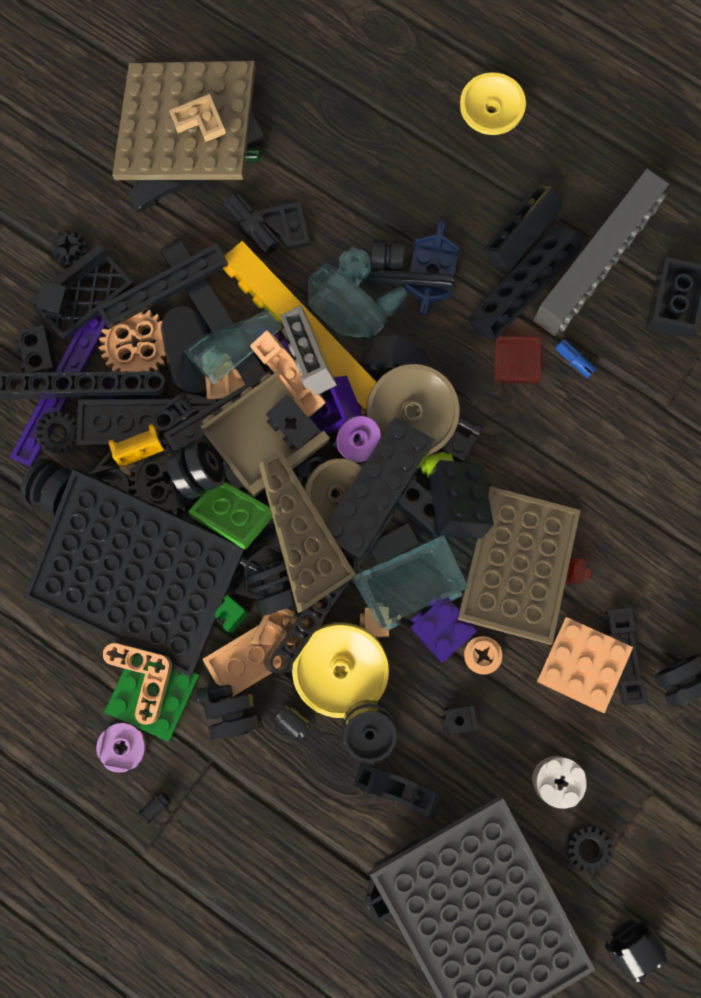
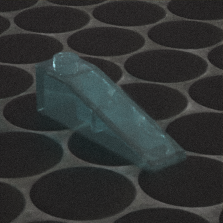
M266 310L199 338L184 353L214 385L254 352L250 345L265 331L268 330L274 335L283 327Z

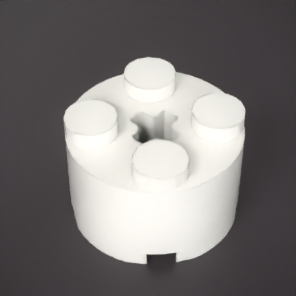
M551 756L538 763L532 775L534 789L537 795L549 805L556 808L574 807L584 796L586 791L585 773L574 761L561 756ZM561 777L563 784L558 786L554 781Z

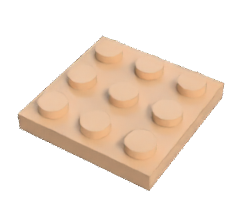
M566 617L537 682L599 712L605 713L633 647Z

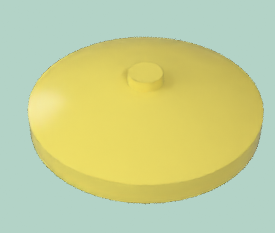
M332 623L316 629L294 661L292 672L296 690L310 708L329 717L343 718L348 708L356 702L363 700L378 701L387 686L389 668L384 648L373 634L354 624Z

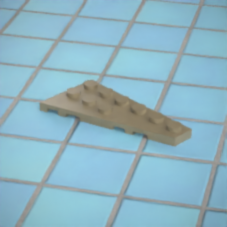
M280 451L260 462L259 467L297 611L300 613L355 577L356 574L283 453Z

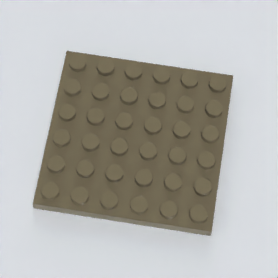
M255 62L129 63L112 174L114 179L243 180L256 70ZM210 94L226 134L205 142L199 125L178 133L169 110Z

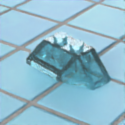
M323 263L308 278V306L340 336L374 337L387 324L386 318L372 298L339 268Z

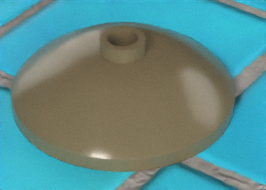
M347 459L325 461L313 470L307 480L305 491L325 525L362 469L360 465ZM333 489H335L337 492V495L334 498L331 496V491Z

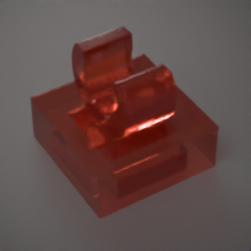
M570 559L565 583L583 584L585 578L592 579L593 570L585 568L586 560Z

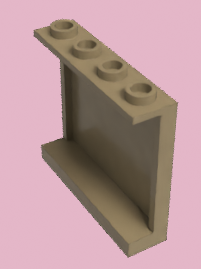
M278 371L273 375L270 373L260 379L258 386L254 389L249 387L240 394V399L236 402L231 400L221 408L222 412L216 416L214 414L208 416L201 426L203 435L252 498H255L265 490L259 467L260 462L281 451L293 469L327 444L330 439L325 431H320L300 449L294 447L291 450L282 440L285 435L280 429L275 432L266 422L269 419L266 413L286 395L292 400L295 399L279 379ZM288 419L286 421V429L292 428L295 430L297 428L295 425L297 420L291 421Z

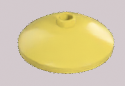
M485 73L473 78L463 89L460 99L461 113L467 124L474 130L488 135L503 134L515 128L521 121L526 108L525 95L520 85L511 77L500 73Z

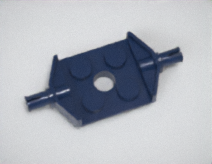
M442 222L437 223L436 234L416 240L410 272L426 273L428 268L433 267L438 270V274H451L454 276L460 248L444 236L447 226L445 222H443L442 230H440ZM406 284V290L420 300L421 305L418 314L421 316L424 308V316H428L431 303L448 299L451 293V288Z

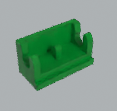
M226 595L224 597L225 601L215 613V618L220 617V620L227 619L223 628L233 633L250 613Z

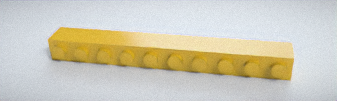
M241 241L224 256L228 262V266L223 268L230 278L235 277L239 281L238 285L244 293L247 294L249 292L254 297L252 300L258 308H264L268 312L267 316L273 324H279L283 329L285 327L280 315L301 305L313 326L333 377L347 375L362 415L366 416L367 400L376 381L251 249Z

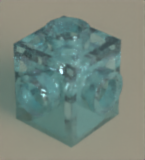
M352 246L348 252H343L339 258L341 276L358 286L362 279L365 280L370 274L371 258H369V255L364 250H357Z

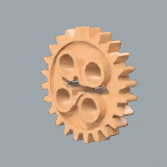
M150 310L145 315L142 311L109 330L102 329L106 337L99 338L100 342L104 344L99 349L104 353L101 357L104 361H107L106 365L108 368H112L113 372L153 370L159 372V365L166 367L163 361L166 359L161 334L162 321H160L158 314L152 317L153 314ZM145 329H151L148 335H141ZM123 332H129L126 338H119ZM147 350H154L151 356L144 357ZM131 353V357L128 360H122L124 354Z

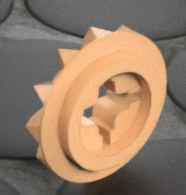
M486 636L476 637L465 648V663L475 673L490 674L500 666L502 650L494 639ZM489 647L487 656L491 662L482 660L477 664L479 655L475 649L484 651Z

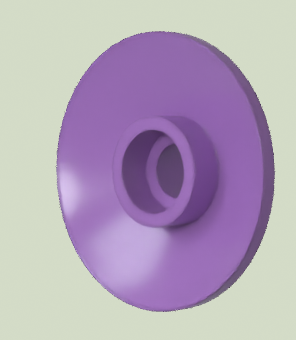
M354 416L348 419L340 427L337 435V447L340 454L345 459L353 462L366 461L381 439L380 429L372 419L366 416ZM355 434H358L357 440L353 441Z

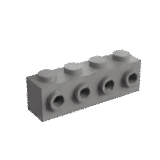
M301 305L280 315L285 327L282 329L287 341H290L288 347L292 355L297 358L294 360L298 371L303 374L300 378L305 388H311L316 396L336 386L313 326Z

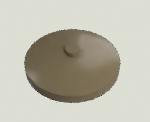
M409 364L396 367L378 379L371 389L367 400L366 416L378 425L381 438L394 417L434 438L435 443L428 453L430 455L442 448L454 434L459 420V401L453 386L440 372L428 366Z

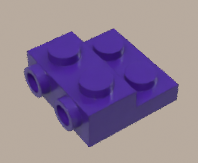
M446 595L442 599L437 596L429 603L428 606L431 609L426 614L418 613L411 620L414 625L410 627L441 663L477 632L470 623L457 620L459 609Z

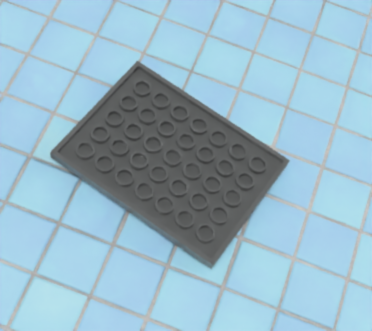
M501 795L369 871L372 880L437 998H550L595 971Z

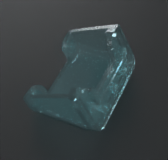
M444 535L371 569L365 570L352 578L380 628L385 627L386 631L400 625L398 620L441 599L449 597V600L452 601L463 595L462 590L468 588Z

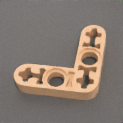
M120 643L107 645L103 651V658L108 664L145 674L135 716L141 724L154 723L160 715L172 670L170 658L162 654ZM117 648L118 653L127 654L126 659L121 657L114 659V656L110 655L111 650H116ZM136 653H140L143 656V663L139 667L134 666L132 663V657ZM162 659L165 669L158 672V667L148 666L150 661L160 662ZM153 682L157 683L160 688L157 696H151L148 692V687ZM145 699L151 701L156 700V704H151L149 708V711L153 713V715L145 719L146 715L143 714L142 711L148 709L150 703L145 702Z

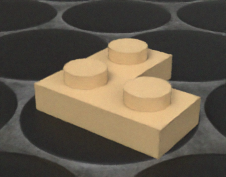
M210 94L169 110L178 133L199 125L205 142L226 134Z

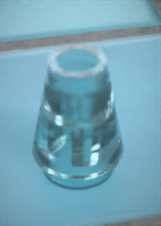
M399 286L379 297L375 303L377 312L384 318L392 316L408 296L407 292L403 287Z

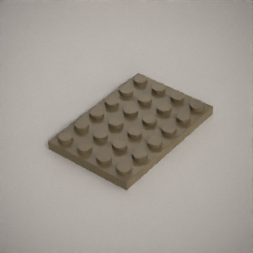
M490 486L488 497L494 526L482 539L476 540L457 620L551 645L554 639L580 510Z

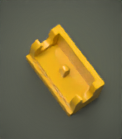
M153 423L148 425L149 431L118 443L114 442L113 439L108 441L112 456L120 468L164 451L158 431Z

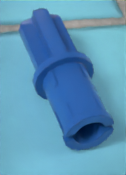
M562 340L556 346V351L570 362L569 366L573 365L586 379L591 373L585 367L592 373L597 369L596 366L591 364L582 355L583 352L579 353L566 340Z

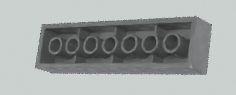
M645 170L540 305L533 320L535 323L553 336H556L559 330L565 331L572 318L579 313L586 300L595 292L599 283L606 278L613 265H616L626 248H629L637 234L646 226L650 217L659 209L661 203L668 195L665 193V190L669 183L650 170Z

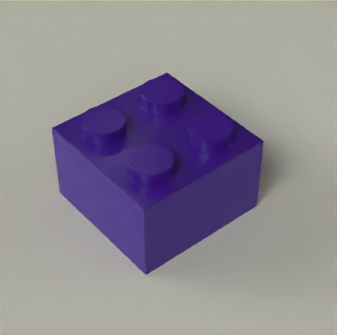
M347 375L333 377L336 386L321 393L326 404L310 417L321 432L325 431L327 435L338 432L343 423L354 416H363Z

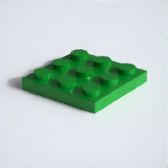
M140 653L133 655V665L136 667L142 665L143 656ZM150 661L148 666L158 667V672L165 669V665L159 662ZM124 669L104 713L170 742L200 675L194 672L193 676L188 677L172 669L160 715L154 723L146 725L139 723L135 716L145 674ZM155 682L151 683L148 687V692L151 696H157L160 692L159 685ZM145 699V702H150L148 709L142 711L146 715L145 719L153 715L149 708L151 704H156V700Z

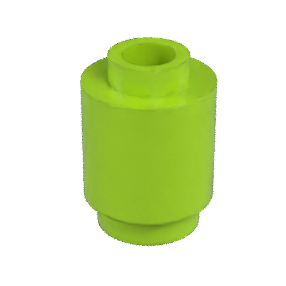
M439 452L427 455L420 466L421 473L426 474L427 478H429L430 472L439 460L453 461L452 454Z

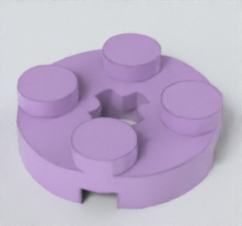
M117 723L108 727L97 741L96 751L98 758L101 759V762L108 770L113 772H126L137 767L146 753L144 733L128 723ZM121 741H125V745L128 746V749L123 754H119V749H116V744H120Z

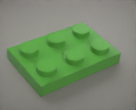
M226 482L212 491L207 490L188 511L191 518L245 550L273 518L270 507Z

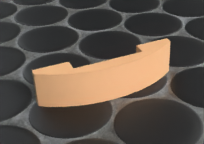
M268 330L250 345L264 364H267L274 373L278 371L279 379L295 398L293 400L308 418L326 404L321 393L315 396L311 388H305L300 378L303 374L298 371L294 363L295 359Z

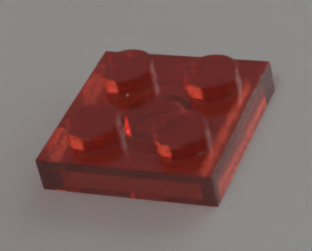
M499 336L494 341V382L540 383L541 338Z

